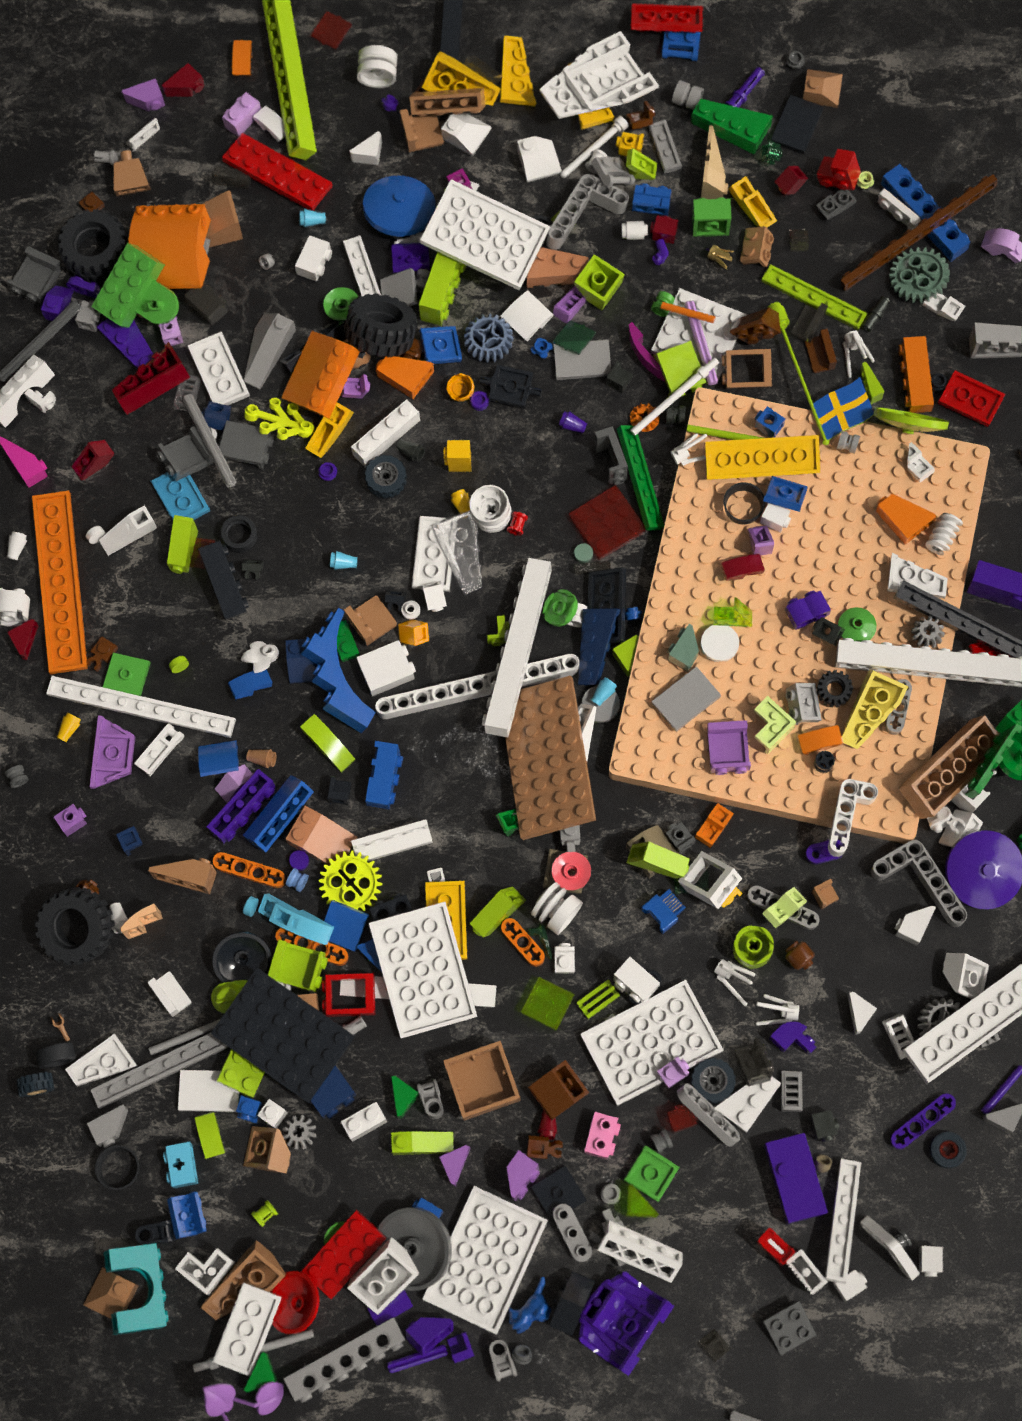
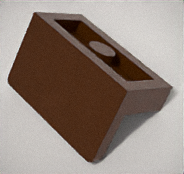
M828 329L820 330L818 337L805 340L814 374L834 370L837 363Z

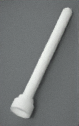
M618 116L613 121L612 127L560 173L561 177L566 178L592 155L594 149H599L615 133L623 132L627 129V121L622 116Z

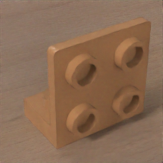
M407 109L400 110L401 122L409 152L444 144L437 115L428 114V116L412 117V115H408Z
M377 595L354 610L351 606L344 609L346 618L366 646L397 626V622Z

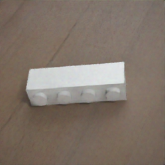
M406 399L351 446L353 456L364 467L369 465L371 460L381 455L420 421L419 411Z

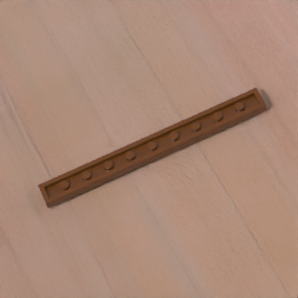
M994 174L989 177L985 176L979 181L978 185L966 189L959 198H953L945 208L937 209L932 217L923 219L916 228L907 230L903 237L891 241L883 251L878 250L875 252L870 260L862 261L857 266V269L852 272H846L841 279L843 289L845 291L997 187V178Z

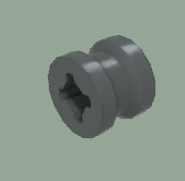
M22 765L14 766L5 772L6 777L10 779L9 784L11 788L22 786L29 780L27 775H24Z
M665 1129L660 1130V1133L656 1135H650L658 1154L662 1153L665 1148L670 1149L673 1147Z

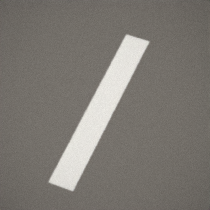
M375 976V998L390 999L384 977ZM365 980L341 981L340 995L366 997ZM468 984L474 1006L495 1007V985Z

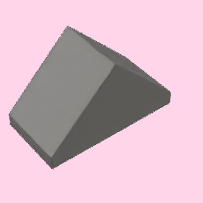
M1022 1104L983 1116V1120L1011 1134L1014 1132L1022 1115Z

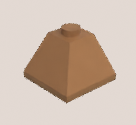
M807 70L803 99L818 105L838 108L843 74Z
M252 1126L244 1166L287 1174L291 1153L280 1129Z
M102 1267L84 1306L111 1319V1314L127 1310L139 1285L113 1272L106 1273V1269Z

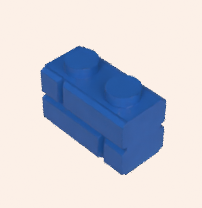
M645 183L635 185L632 211L668 216L672 189H668L666 186L650 187V185Z

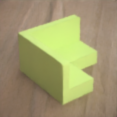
M767 696L754 709V712L767 723L757 733L755 739L766 748L765 752L769 754L794 729L796 721Z

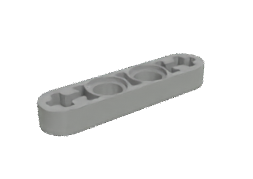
M760 886L751 887L747 895L750 903L764 910L770 907L769 901L771 899L779 900L782 897ZM759 891V895L765 898L766 894L769 895L765 905L762 904L763 899L761 898L754 900L751 893ZM803 906L797 910V916L787 919V921L807 930H813L819 924L818 914ZM801 912H805L803 916L806 918L813 916L815 923L808 925L807 920L804 918L798 921Z
M685 1084L677 1090V1095L681 1102L724 1144L732 1147L740 1140V1134L736 1128L693 1086Z

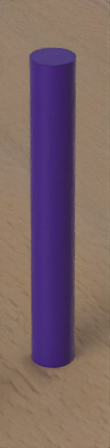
M1021 1065L1016 1067L981 1109L985 1115L989 1114L1022 1074Z

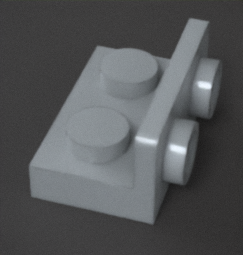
M795 683L786 688L789 716L796 721L795 725L801 722H819L822 720L815 683Z

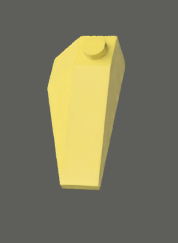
M869 668L843 730V743L858 749L871 736L874 730L887 719V716L900 705L908 686Z

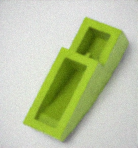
M315 714L300 726L301 730L341 773L355 761L352 754Z

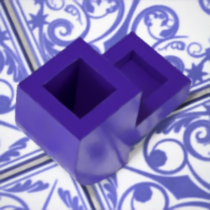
M799 1022L784 1023L769 1038L783 1053L794 1042L808 1055L816 1048L814 1045L815 1041L806 1034L804 1036L802 1034L807 1027Z

